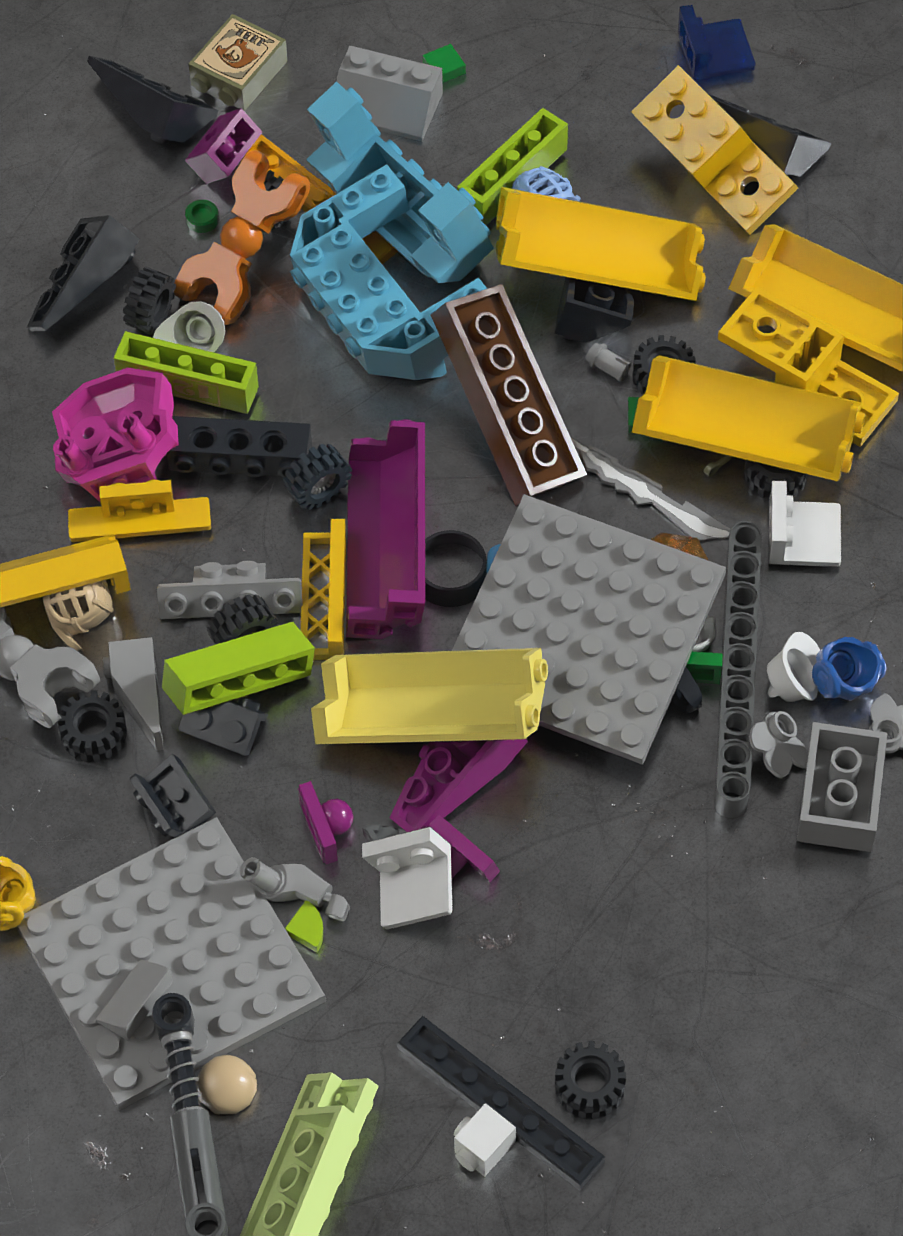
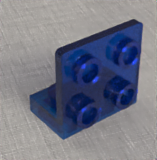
M693 5L680 6L678 36L693 80L755 70L756 63L740 19L703 24L702 18L696 17Z

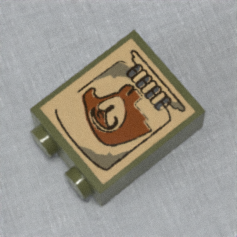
M232 14L188 64L191 86L199 92L207 93L220 99L228 106H234L238 109L242 108L245 111L287 63L286 39Z

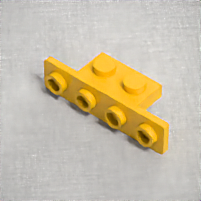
M149 480L143 483H114L109 486H99L101 506L68 510L69 539L71 542L89 541L114 534L115 538L211 529L209 498L199 497L174 500L171 480Z

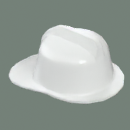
M202 301L190 302L162 322L155 330L153 338L215 352L223 343L225 325L221 314L212 305Z
M794 632L786 641L782 651L768 663L767 674L771 683L767 693L769 697L780 696L786 702H795L802 699L813 701L816 698L819 690L813 682L812 669L820 649L809 635L803 632Z

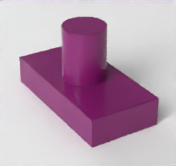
M438 815L429 824L437 834L451 845L452 879L466 863L472 866L489 882L500 872L490 857L441 815Z

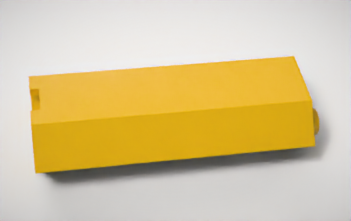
M775 224L765 225L752 256L741 258L728 289L747 298L756 287H759L843 334V344L903 372V284Z
M114 534L1 563L0 608L110 579L112 586H115L117 594L130 591L128 572L118 540L115 539Z

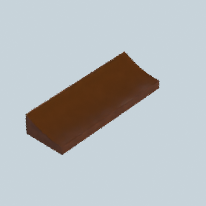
M500 284L446 302L431 314L432 320L515 506L520 504L524 494L535 498L586 476L587 473L503 285Z

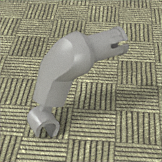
M255 857L247 859L242 864L240 870L241 877L257 886L259 892L265 895L267 900L285 902L301 899L303 901L307 900L317 907H321L326 902L328 906L325 915L341 922L346 920L350 910V905L341 895L331 894L333 890L332 885L305 865L281 864L268 867Z

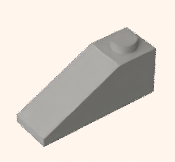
M152 637L108 642L109 656L103 657L105 679L112 678L115 693L155 750H164L156 657Z

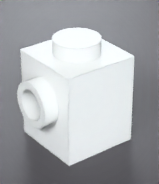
M485 1103L472 1118L469 1116L465 1117L455 1129L454 1149L456 1159L467 1170L474 1171L476 1169L485 1177L516 1143V1127Z

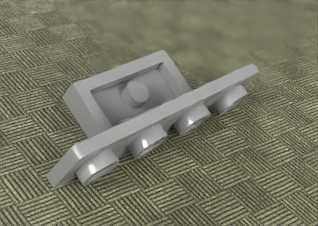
M242 561L232 565L209 562L201 566H194L193 582L157 585L159 618L215 617L214 614L217 611L222 612L225 610L223 607L225 604L229 603V605L234 604V599L240 597L243 600L244 596L249 594L252 597L255 594L259 595L260 598L262 597L273 614L301 613V606L303 605L301 579H266V563H256L254 561Z

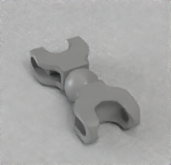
M5 607L0 608V676L16 681L18 694L24 702L27 715L41 725L51 728L61 719L53 699L55 694L64 688L70 687L89 692L101 681L94 664L71 647L44 649L37 644L33 645L26 637L14 635L12 623L6 615Z

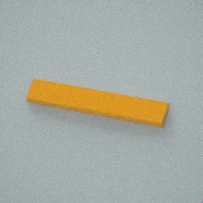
M262 134L248 150V152L256 150L263 153L269 161V170L275 172L274 176L276 178L281 176L285 180L288 175L293 173L301 174L308 178L310 190L301 207L304 212L311 210L336 195L328 185ZM376 231L362 238L381 264H384L398 252Z

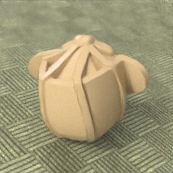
M106 580L42 596L52 628L65 644L76 651L82 648L74 640L73 636L89 632L90 629L103 622L114 610Z

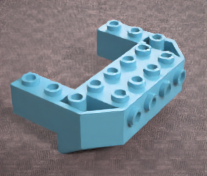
M336 81L307 109L325 140L306 159L307 162L329 182L327 185L335 194L387 164L405 186L410 210L375 231L423 275L432 277L438 283L460 281L494 249L488 237L491 231L481 221L484 218L482 214L473 206L476 201L462 187L457 190L449 182L442 187L435 179L428 181L423 176L425 174L423 169L413 159L407 162L401 156L403 153L392 140L388 139L385 142L379 137L381 132L371 122L373 118L362 106L364 101L360 95L351 87L347 90L344 89Z
M386 164L301 215L290 253L294 268L290 273L297 286L303 288L314 308L320 311L326 318L331 330L343 340L351 356L357 358L368 374L412 380L442 377L447 374L444 358L448 356V353L431 314L446 302L485 290L487 287L477 278L420 313L362 240L365 236L410 210L405 186Z

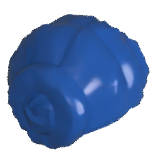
M843 637L826 644L818 652L816 663L812 669V678L824 698L835 699L839 697L851 701L860 695L872 692L878 680L885 676L887 666L876 644H872L869 641L862 642L854 637Z

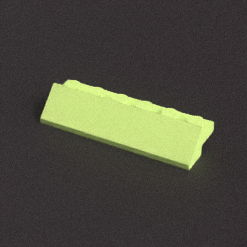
M332 1072L308 1074L306 1076L240 1236L319 1235L322 1225L330 1213V1205L336 1190L344 1178V1171L351 1153L358 1144L359 1133L366 1116L372 1109L373 1099L378 1089L377 1084L369 1078L342 1080Z

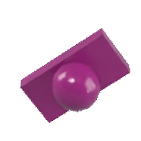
M312 782L300 784L298 788L299 805L322 862L325 865L338 861L334 836L342 835L349 830L354 819L353 811L345 801L340 799H329L321 805Z

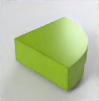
M306 900L285 930L292 939L318 953L323 942V922L316 907Z

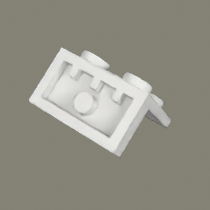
M772 481L769 501V564L840 566V504L793 501V496L787 495V481Z
M431 827L362 844V858L380 872L381 926L383 928H396L452 913L451 845Z

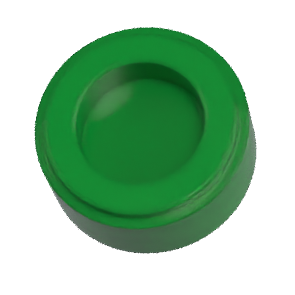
M196 200L190 203L185 210L186 224L194 232L206 233L212 231L219 223L218 208L209 200Z

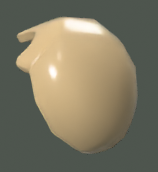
M222 1055L211 1059L202 1066L198 1075L199 1080L196 1081L197 1092L202 1093L198 1097L199 1103H203L214 1114H237L250 1105L257 1091L256 1074L244 1060L232 1055Z

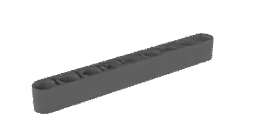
M739 521L731 527L727 550L722 643L723 660L720 682L714 804L717 812L729 819L738 818L746 812L751 788L752 747L749 735L754 722L762 533L758 525L750 521ZM742 572H743V573H747L748 575H740V574H738V573H742ZM736 603H744L747 606H740ZM734 634H744L745 637H738ZM732 665H742L744 668H735ZM739 696L742 697L743 700H734L731 697ZM730 728H738V729H740V730H742V731H741V732H732V731H730L729 729H730ZM736 760L741 764L732 765L729 764L727 761ZM732 792L738 794L739 797L731 798L725 794Z

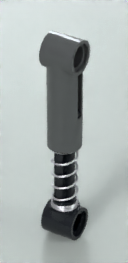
M167 993L156 1000L152 1016L158 1031L159 1040L162 1041V1047L167 1050L165 1063L170 1068V1071L167 1073L168 1079L172 1081V1087L169 1092L174 1096L175 1101L172 1104V1108L176 1111L170 1116V1126L185 1215V1227L188 1236H228V1226L209 1111L200 1107L198 1097L202 1093L197 1092L196 1081L199 1078L195 1077L193 1067L197 1063L192 1060L191 1051L194 1047L190 1046L193 1040L195 1022L189 1001L183 995ZM173 1011L181 1012L184 1015L175 1024H168L164 1021L165 1016ZM202 1171L206 1203L200 1204L195 1177V1172ZM202 1221H215L218 1224L217 1229L210 1235L199 1234L196 1229Z

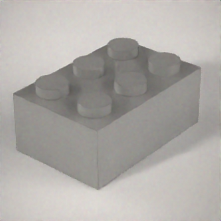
M817 722L812 723L796 841L872 852L877 830L887 732Z

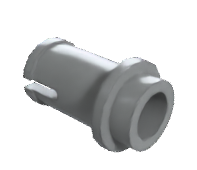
M597 342L594 343L585 358L586 361L590 362L589 366L591 368L598 367L616 378L619 382L626 377L632 365L630 361H626L608 350L605 343L601 345Z

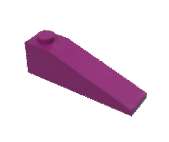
M526 739L429 742L428 746L423 745L419 753L421 761L414 776L407 779L389 818L406 832L430 827L429 824L438 815H441L443 818L501 773L528 741Z

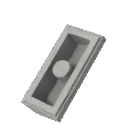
M140 959L96 1018V1022L128 1041L151 1011L156 1000L163 995L173 981L171 970L165 966Z

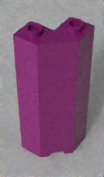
M407 419L390 421L386 440H375L369 437L351 439L348 455V464L352 468V472H350L352 476L348 480L346 637L383 639L393 635V628L405 623L407 626L412 627L422 622L425 607V422H413Z

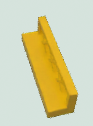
M331 519V532L303 533V605L301 606L300 631L308 640L318 632L328 639V648H315L313 660H328L334 655H344L345 519ZM311 544H330V553L320 560L311 553ZM310 562L314 564L312 568H310ZM322 571L329 577V583L321 590H318L310 583V579ZM309 592L314 595V596H312L310 599H309ZM319 601L328 607V614L320 621L309 613V609ZM308 623H310V624L312 625V627H311L309 630H308Z

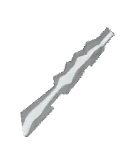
M571 437L578 456L587 471L597 474L602 483L614 486L616 492L629 493L637 505L653 504L694 542L729 538L731 529L687 501H685L683 506L662 493V485L635 470L623 467L619 464V459L593 446L584 445Z

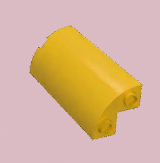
M501 188L496 220V230L500 232L499 239L496 241V255L500 265L694 301L697 300L698 292L701 293L703 291L706 276L703 272V267L695 261L697 254H700L703 250L705 237L702 234V228L696 224L516 189Z
M659 355L652 360L646 392L638 399L632 433L839 481L842 472L848 474L850 472L854 453L849 451L854 434L862 433L866 413L860 412L862 402Z

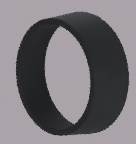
M446 530L432 534L425 539V553L439 545L459 544L475 551L483 560V564L477 577L460 587H441L425 578V599L443 607H458L474 601L487 575V557L484 548L473 536L461 531Z

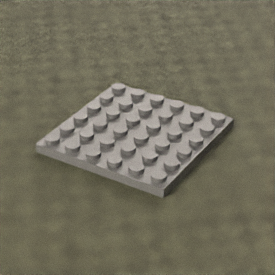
M524 494L452 651L541 648L542 659H545L548 665V677L545 681L539 726L643 765L725 577L726 567Z
M217 817L25 913L20 925L17 926L19 933L118 1110L172 1083L167 1077V1073L170 1071L169 1065L165 1063L167 1050L162 1047V1041L159 1040L158 1031L152 1016L153 1008L128 1041L96 1022V1018L140 959L169 968L173 981L163 995L178 993L183 995L191 1005L195 1022L193 1040L190 1046L194 1047L191 1051L192 1060L197 1063L193 1066L194 1071L201 1068L214 1057L226 1055L326 1002L324 992L265 895L259 892L257 886L241 877L240 870L244 861ZM173 1011L165 1016L164 1021L168 1024H175L184 1015L181 1012Z

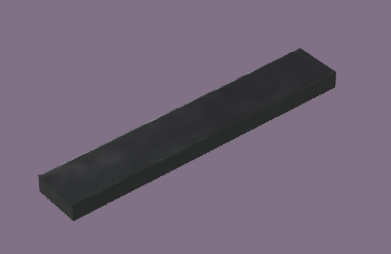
M423 1015L397 1043L400 1051L477 1111L486 1103L516 1127V1141L578 1190L582 1189L605 1162V1156Z

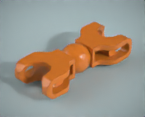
M256 150L250 151L245 155L232 177V188L236 202L231 212L237 215V217L229 219L222 227L220 234L221 245L213 242L207 252L187 259L174 282L176 284V289L173 291L175 296L184 301L196 299L206 286L216 284L218 296L214 308L221 314L225 325L233 324L237 321L251 298V287L247 279V273L252 263L246 259L254 256L261 248L263 241L262 230L269 234L276 223L287 221L296 216L310 190L308 178L301 174L293 173L288 175L277 189L266 191L264 182L270 167L269 161L263 153Z

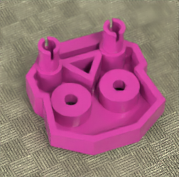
M125 368L83 383L52 411L59 437L53 445L55 470L67 483L81 486L101 502L99 486H109L114 483H143L149 480H156L155 469L169 450L179 445L178 425L172 419L174 409L172 386L163 373L134 368Z

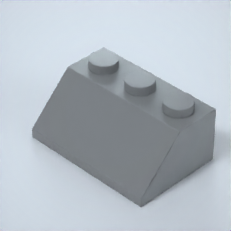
M349 46L337 76V82L344 89L347 90L351 87L360 95L364 101L362 106L371 114L373 118L371 122L379 131L423 141L443 94L442 68Z

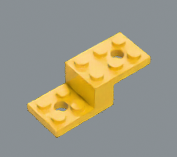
M679 65L631 111L639 122L749 235L798 189L797 185L749 138L741 126ZM684 105L685 109L680 117L670 118V112L673 107ZM753 181L759 182V188L756 193L744 195V189L748 183Z
M756 287L718 331L719 341L776 373V383L862 402L860 412L866 413L861 434L855 433L852 443L859 447L863 445L898 401L899 393L840 360L844 340L843 334L759 287ZM769 325L773 327L775 331L772 333H763L758 330V327Z

